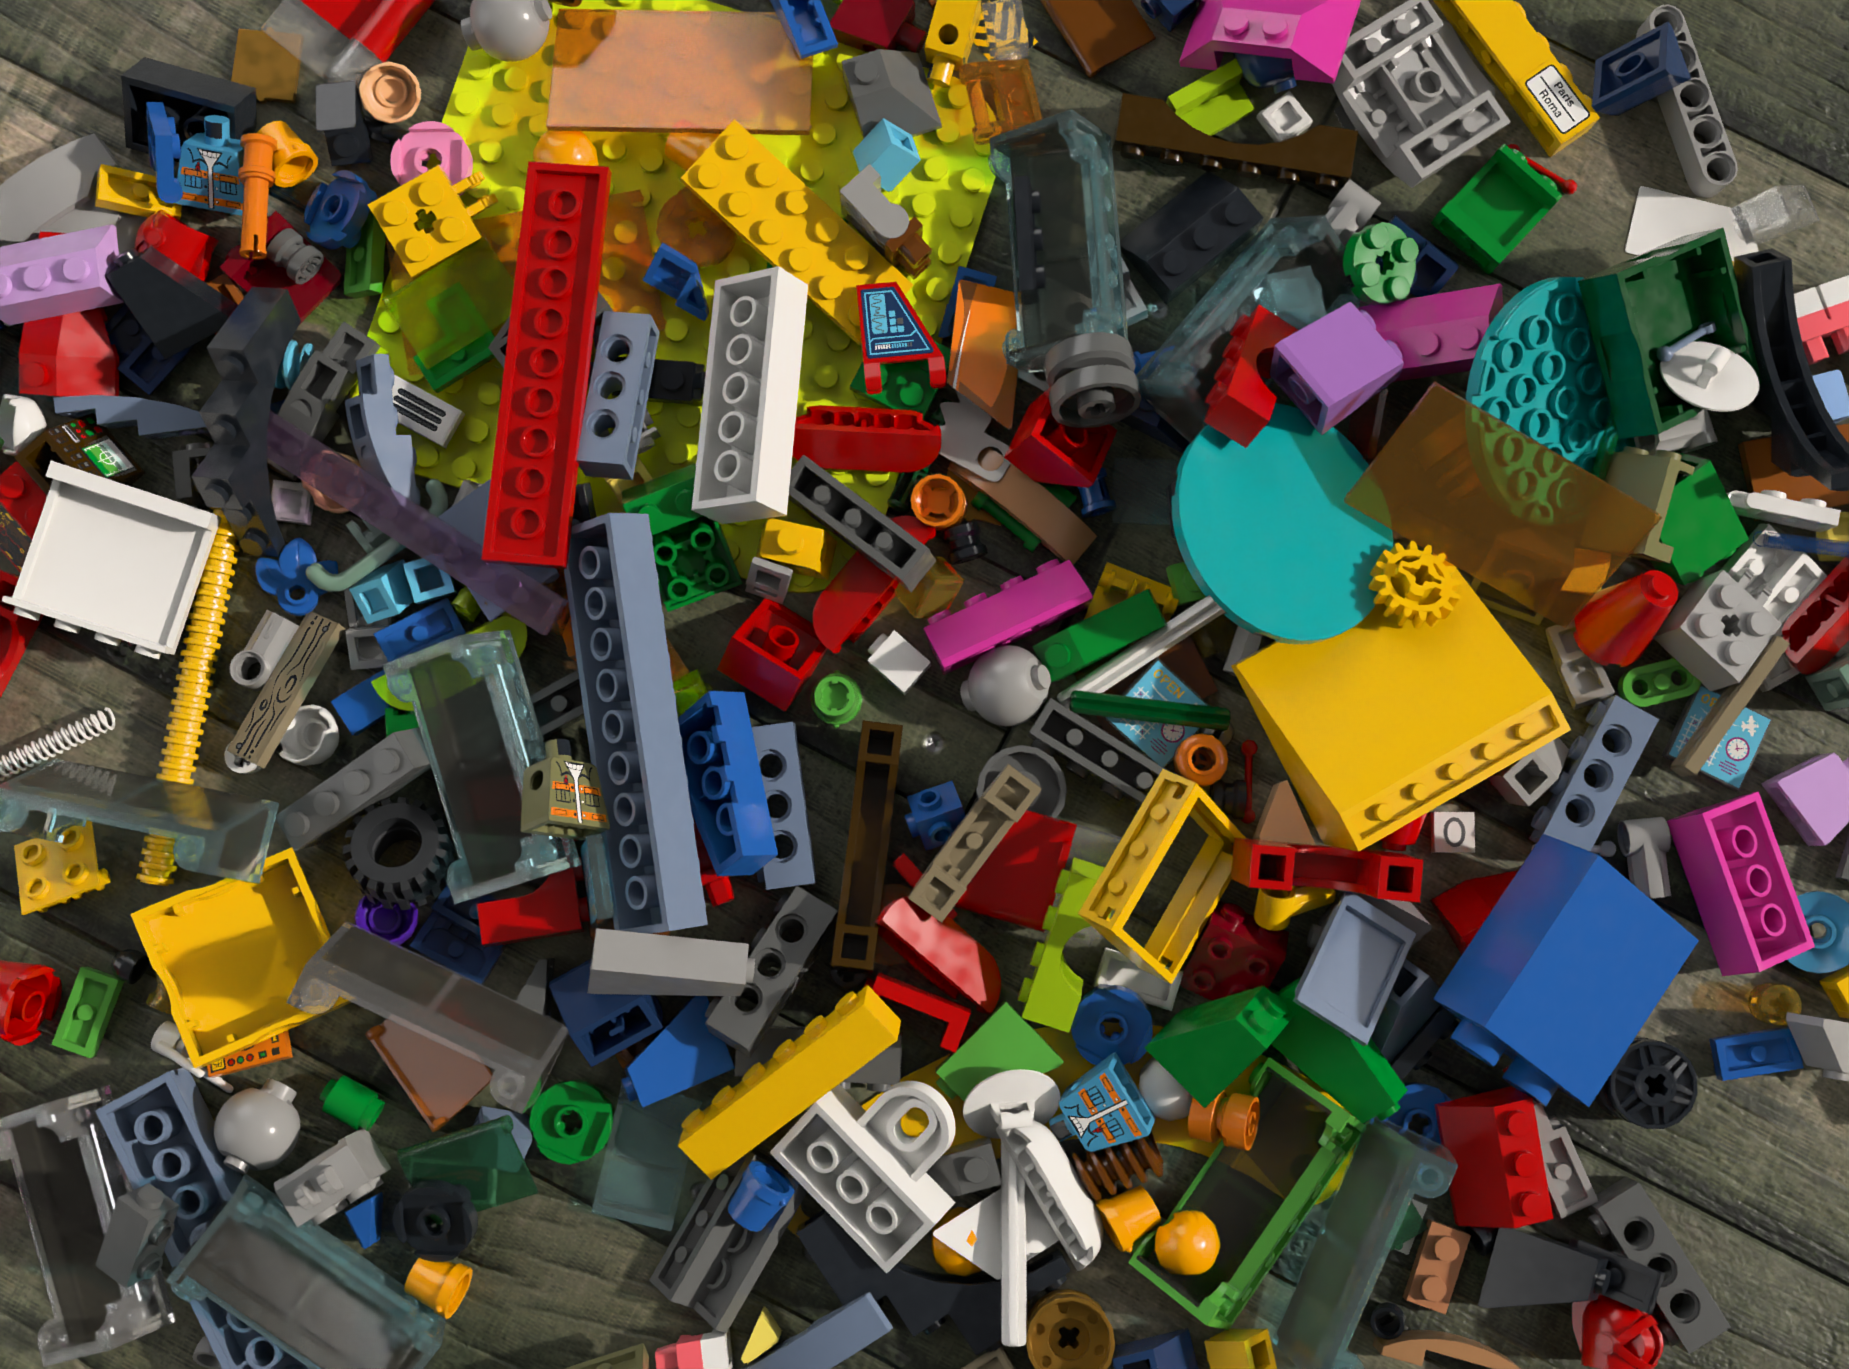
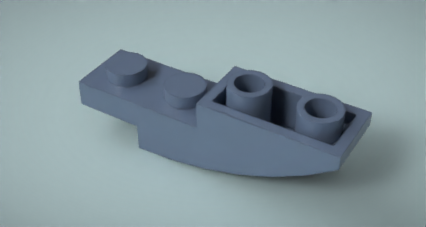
M372 354L356 361L359 395L345 400L347 421L354 449L370 487L393 520H401L419 515L420 491L416 486L414 471L417 455L412 446L411 435H396L398 412L393 406L392 395L395 377L389 363V354Z

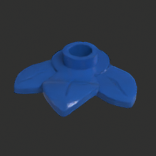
M295 538L284 547L279 560L270 558L257 559L256 576L262 590L276 596L280 607L286 613L302 616L314 610L318 604L319 596L328 592L319 589L307 578V567L313 563H319L329 573L339 574L338 564L336 561L331 560L317 562L312 547L302 538ZM296 589H301L305 592V596L300 600H293L290 597L291 593Z

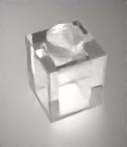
M999 0L983 3L982 21L990 63L999 62L1001 65H1011L1018 63L1023 57H1028L1029 42L1021 0Z

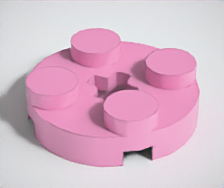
M427 121L415 124L408 129L410 132L404 135L401 141L398 138L392 148L391 170L401 186L428 171V168L422 166V163L430 159V154H436L437 159L442 161L440 166L443 167L453 185L472 175L473 159L470 149L462 137L444 123Z

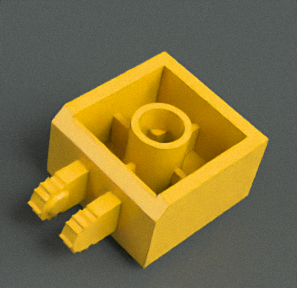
M437 165L368 204L411 277H417L484 238L472 217L496 204L498 200L495 194H487L467 208L459 196L464 191L473 189L481 184L485 179L481 171L453 185L443 167ZM423 211L428 215L434 213L437 218L432 223L434 230L430 233L425 228L420 230L417 225L421 220L419 214Z

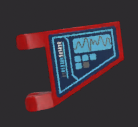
M897 282L856 285L867 394H880L882 392L881 364L928 360L931 388L945 387L946 369L944 356Z

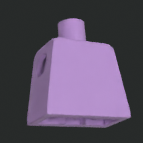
M1835 753L1820 754L1762 783V786L1808 846L1827 845L1849 822V758L1842 762Z

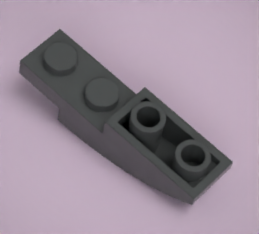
M343 321L323 352L321 353L315 349L290 389L267 438L268 464L296 481L307 462L312 458L339 419L340 415L336 413V410L358 380L356 361L376 354L381 347L376 341Z

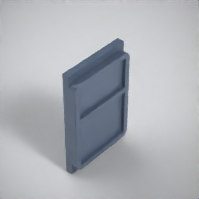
M1344 891L1339 903L1334 906L1296 987L1293 1002L1362 1046L1367 1045L1416 933L1351 891Z

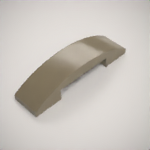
M1007 764L951 834L908 898L942 923L967 890L966 886L1014 822L1019 821L1042 788L1010 764Z

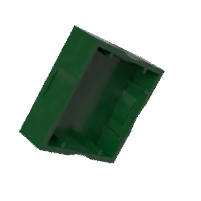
M1724 227L1679 237L1578 281L1619 439L1660 434L1697 416L1703 410L1682 400L1668 388L1660 373L1661 361L1657 358L1656 354L1660 347L1673 345L1696 331L1698 326L1703 323L1714 321L1716 331L1703 335L1695 341L1716 344L1738 354L1751 365L1758 377L1759 385L1762 384L1749 328L1740 307L1737 279Z

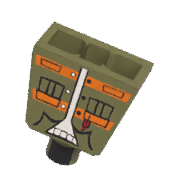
M555 739L546 742V759L527 767L523 773L521 832L585 840L609 830L610 822L597 768L591 763L572 760L569 740Z

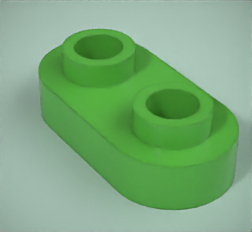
M1675 658L1626 671L1619 679L1618 694L1625 701L1638 708L1690 696L1699 689L1701 681L1693 676ZM1674 671L1681 675L1682 680L1679 685H1675L1671 680V675ZM1635 681L1640 682L1643 686L1641 695L1635 694L1632 689Z

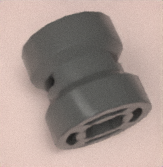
M287 228L278 233L266 250V258L277 267H284L287 275L297 284H304L313 278L324 261V255L314 246L303 244V237L292 228Z

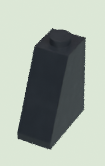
M152 246L139 253L135 247L123 252L113 259L116 266L106 275L165 359L218 332L238 306V304Z
M1499 1228L1478 1306L1483 1308H1500L1597 1300L1599 1294L1604 1295L1610 1282L1611 1271L1606 1269L1608 1259L1522 1228Z

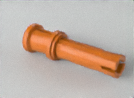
M248 133L240 137V146L244 149L243 167L238 170V178L244 185L239 254L242 257L249 258V252H253L252 259H264L267 254L269 188L273 186L276 179V173L272 170L273 152L277 150V141L268 135Z

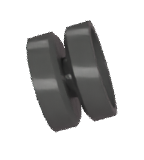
M1105 332L1084 333L1065 339L1053 346L1045 355L1044 370L1046 382L1050 387L1049 400L1051 412L1057 422L1074 428L1102 427L1130 416L1139 407L1142 397L1139 381L1134 373L1136 365L1133 349L1127 339L1118 334Z
M1019 745L1005 748L987 761L978 777L976 788L977 800L1004 767L1010 764L1042 788L1027 810L1053 818L1058 817L1065 804L1067 787L1063 771L1053 757L1039 748Z

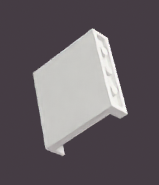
M50 461L45 476L52 478L53 481L13 596L3 595L2 602L14 605V614L39 621L41 614L55 618V627L79 634L81 627L96 631L94 639L104 643L119 646L121 640L137 644L134 652L159 659L161 652L174 655L222 517Z

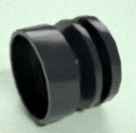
M1636 1036L1594 1100L1607 1114L1646 1129H1665L1679 1123L1692 1110L1698 1095L1697 1075L1691 1061L1678 1048L1662 1041ZM1648 1076L1650 1077L1649 1081L1654 1084L1651 1091L1648 1090L1649 1086L1644 1083Z

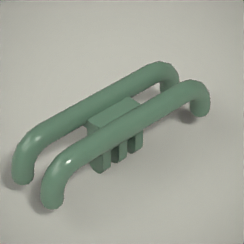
M431 479L426 483V491L432 499L431 508L402 530L379 501L372 505L375 513L381 517L380 521L375 523L365 510L359 516L368 527L366 531L362 532L358 524L353 520L346 524L367 555L339 574L329 573L321 564L313 563L306 569L307 578L316 587L328 592L343 591L353 586L430 531L427 525L448 509V494L443 484L437 479Z

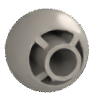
M473 0L470 6V17L461 20V30L471 50L476 51L483 48L488 55L495 59L506 62L522 61L534 55L543 46L549 32V20L552 19V11L547 0Z
M999 646L988 650L976 660L968 680L963 681L961 684V698L969 711H977L987 721L1000 726H1016L1031 720L1040 712L1048 696L1051 678L1046 666L1042 665L1040 660L1030 651L1018 646Z
M268 1078L260 1090L255 1088L242 1090L224 1103L215 1120L214 1139L219 1152L226 1157L223 1162L226 1166L246 1174L248 1169L261 1171L272 1168L290 1155L300 1135L299 1114L292 1104L297 1093L292 1088Z

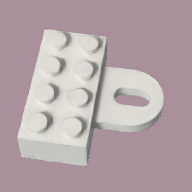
M902 1081L894 1084L867 1111L839 1084L817 1100L770 1151L774 1158L886 1273L936 1225L955 1203L926 1173L951 1146L955 1136V1118L946 1099L933 1087L922 1082ZM913 1107L925 1111L929 1118L928 1127L918 1137L908 1136L901 1128L902 1117Z

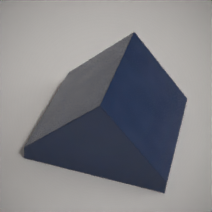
M1669 22L1596 59L1592 108L1595 112L1619 116L1691 79L1674 30Z

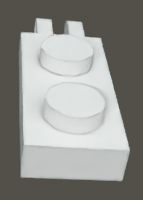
M1734 490L1727 493L1737 515L1816 532H1823L1837 527L1841 510L1827 508V503L1822 500L1805 498L1801 499L1800 502L1786 499V493L1775 490H1763L1761 493H1747Z

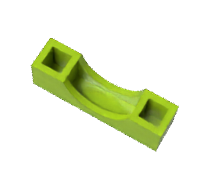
M1073 857L1069 871L1061 869L1055 887V893L1061 894L1057 907L1049 905L1042 926V929L1048 931L1044 943L1036 942L1030 965L1036 967L1032 979L1024 977L1018 995V1001L1024 1002L1022 1018L1069 1033L1081 1000L1083 979L1076 975L1068 966L1064 958L1063 948L1075 933L1084 928L1091 927L1078 913L1105 867Z

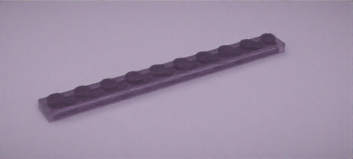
M270 410L267 430V458L540 634H549L569 600L514 565L485 563L481 560L483 545Z

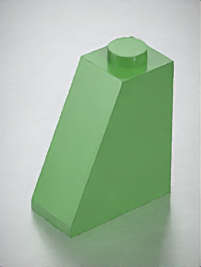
M1004 1000L958 1046L956 1053L952 1052L936 1067V1073L940 1076L936 1084L952 1100L958 1095L965 1101L970 1091L990 1076L1009 1070L1020 1069L1045 1073L1058 1068L1064 1061L1016 1010Z

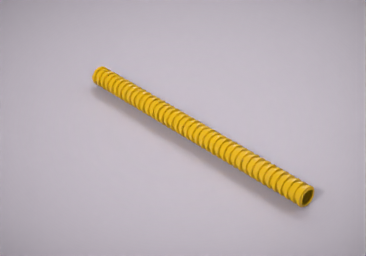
M210 507L213 510V514L222 518L195 593L196 600L191 605V607H194L193 613L188 614V619H191V625H186L185 630L189 632V635L183 639V643L187 644L186 650H181L180 655L184 656V661L178 664V668H181L182 671L181 675H176L179 686L174 687L173 690L174 693H177L176 699L171 700V705L175 706L174 711H170L168 717L172 718L171 724L166 725V729L170 730L169 736H164L163 740L167 742V747L161 750V754L165 755L164 761H159L158 765L162 767V772L156 775V779L160 780L159 786H154V792H157V797L152 798L151 804H154L155 807L154 811H149V816L152 817V822L147 823L146 829L150 830L149 836H144L147 848H142L141 854L145 855L144 861H139V867H143L142 873H137L136 879L143 883L169 886V884H174L175 880L171 878V873L177 870V866L173 865L174 859H179V853H176V848L181 847L182 841L178 840L179 834H184V829L180 827L181 822H186L187 819L183 812L184 809H189V804L185 802L186 797H191L192 793L188 791V787L194 783V779L190 778L191 772H196L193 761L199 758L195 751L196 747H201V742H198V736L203 735L204 730L200 729L201 723L206 722V717H202L203 711H207L209 707L205 704V700L211 697V693L207 692L208 686H213V680H210V675L215 674L216 669L212 667L213 662L218 661L215 650H219L221 644L217 643V639L223 636V632L219 631L220 625H225V619H222V614L227 613L228 607L224 606L225 601L230 600L227 589H231L233 583L229 582V578L235 575V571L231 568L232 564H237V558L234 557V553L239 552L240 549L236 545L237 538L221 508Z

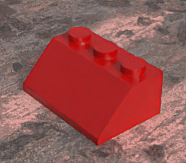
M1510 1086L1434 1104L1442 1151L1445 1158L1444 1163L1455 1224L1472 1227L1519 1228L1553 1219L1532 1097Z

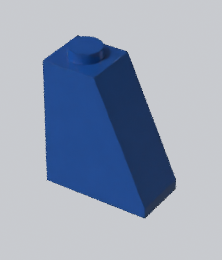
M692 996L624 1068L627 1077L621 1079V1083L630 1103L637 1100L639 1107L643 1108L735 1069L725 1042L709 1033L705 1022L708 1018L705 1017V1013L710 1005L707 996Z

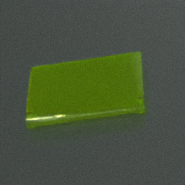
M484 236L396 292L383 298L382 301L428 370L507 321L511 313L514 281Z

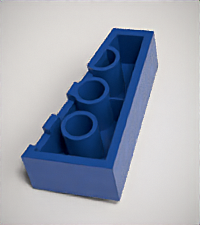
M708 691L678 718L685 771L688 779L691 812L716 875H753L776 857L778 852L745 693Z

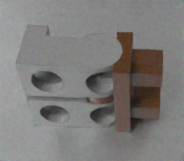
M869 164L840 190L841 213L896 269L901 266L914 280L931 265L929 256L932 253V249L922 239L923 225L915 216L909 221L905 209L898 204L890 203L881 193V176Z

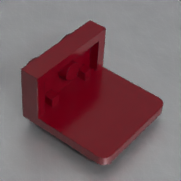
M277 211L271 216H267L266 250L273 238L282 230L292 228L301 235ZM303 237V244H305L306 246H312V245ZM241 244L233 247L228 252L225 262L220 266L246 292L251 287L288 289L301 323L343 280L342 273L324 257L323 264L314 277L304 284H297L287 275L284 267H277L267 258L252 259L253 252H249V258L242 257L239 254Z
M1219 900L1205 925V930L1182 971L1183 975L1180 985L1211 1001L1261 986H1265L1268 989L1286 958L1289 932L1285 930L1272 931L1262 928L1255 922L1254 916L1246 913L1240 906L1233 903H1224Z

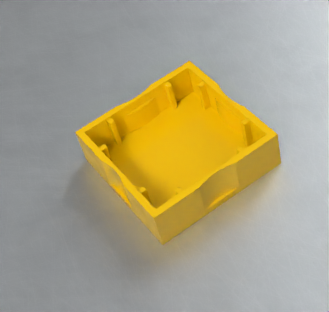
M293 848L238 869L215 884L187 890L130 914L152 968L159 975L167 990L172 1016L194 1068L201 1069L357 1001L347 972Z

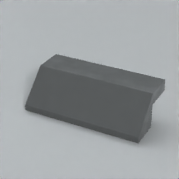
M753 1148L712 1180L710 1178L707 1179L649 1281L669 1301L693 1308L715 1330L727 1333L807 1191L781 1164ZM753 1161L764 1162L783 1173L793 1185L795 1192L787 1205L782 1206L767 1225L758 1232L742 1227L728 1212V1206L743 1179L742 1174Z

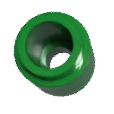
M345 1075L341 1076L338 1081L332 1078L325 1086L319 1098L320 1101L324 1102L322 1112L355 1130L362 1128L369 1131L385 1105L384 1101L378 1099V1093Z

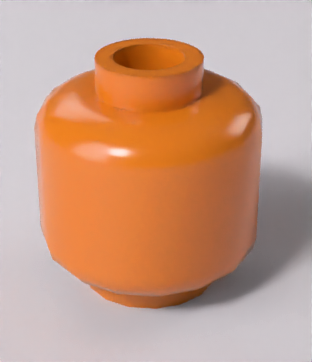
M1203 733L1191 735L1183 740L1176 748L1173 756L1176 774L1196 782L1200 787L1212 785L1220 780L1227 770L1229 761L1227 750L1222 742L1212 735ZM1193 755H1194V757H1195V762H1194V763H1192V756H1193ZM1198 764L1204 765L1202 769H1197L1195 767Z

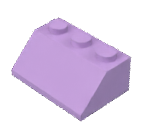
M110 224L0 247V320L8 325H14L124 303L121 296L106 277L116 266L113 259L119 256L116 227Z

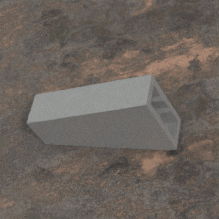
M596 928L587 993L741 996L745 984H752L755 958H748L749 944Z

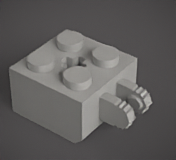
M1748 567L1737 571L1733 577L1722 569L1698 579L1689 587L1653 638L1693 676L1699 679L1709 691L1740 683L1782 625L1763 607L1773 591L1768 585H1760L1751 594L1745 590L1754 576V572Z
M361 1129L345 1136L338 1141L337 1145L314 1157L294 1173L279 1179L274 1183L275 1192L297 1228L310 1220L314 1226H317L347 1208L349 1205L345 1200L346 1198L351 1204L382 1185L384 1182L380 1176L389 1171L391 1167L370 1133Z

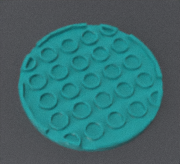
M1583 277L1547 278L1524 288L1503 306L1486 330L1477 349L1469 375L1465 402V428L1474 469L1489 496L1502 509L1519 519L1542 524L1572 522L1588 514L1592 498L1587 496L1582 498V495H1587L1583 492L1586 490L1587 480L1595 464L1594 459H1596V453H1598V447L1604 430L1607 431L1605 426H1607V420H1609L1611 406L1578 284L1579 280L1584 279ZM1634 437L1618 438L1614 452H1623L1625 446L1634 447Z
M1275 403L1270 421L1247 448L1241 446L1209 424L1206 425L1192 443L1187 446L1176 470V475L1178 476L1175 495L1172 496L1171 500L1172 520L1179 550L1192 578L1206 597L1210 595L1226 612L1225 616L1241 628L1252 634L1257 632L1273 638L1279 643L1295 645L1322 642L1342 634L1357 625L1376 605L1373 600L1378 591L1370 590L1368 587L1374 578L1370 575V571L1384 550L1390 552L1393 548L1392 523L1385 496L1376 476L1361 453L1334 427L1321 436L1298 408Z

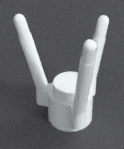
M166 1021L159 1026L151 1042V1049L172 1059L196 1077H204L227 1093L233 1091V1086L221 1077H208L206 1067L201 1069L193 1067L176 1023Z

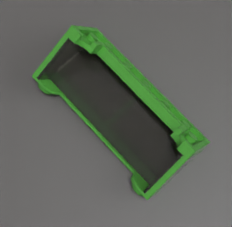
M1270 1057L1265 1064L1263 1062L1259 1063L1248 1079V1082L1251 1084L1250 1094L1258 1097L1260 1101L1259 1125L1250 1150L1245 1151L1224 1146L1222 1139L1164 1223L1166 1225L1174 1218L1173 1214L1180 1211L1194 1210L1203 1212L1215 1224L1220 1238L1221 1246L1213 1266L1206 1272L1198 1275L1170 1274L1160 1265L1155 1252L1157 1230L1150 1234L1146 1233L1135 1241L1132 1247V1253L1134 1254L1128 1262L1206 1326L1224 1330L1231 1328L1368 1127Z

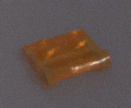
M1028 59L971 62L962 65L958 69L960 82L966 86L975 124L972 133L976 144L984 145L995 140L1040 137L1045 127ZM981 80H990L999 121L990 122Z

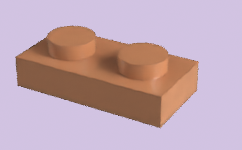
M1428 1219L1403 1298L1406 1301L1446 1315L1471 1235L1465 1231Z

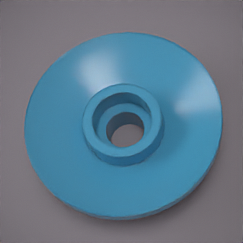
M1822 891L1806 892L1798 895L1797 898L1808 928L1814 923H1821L1825 926L1826 930L1821 937L1812 936L1814 948L1787 960L1794 966L1812 973H1829L1848 965L1849 903L1837 895Z

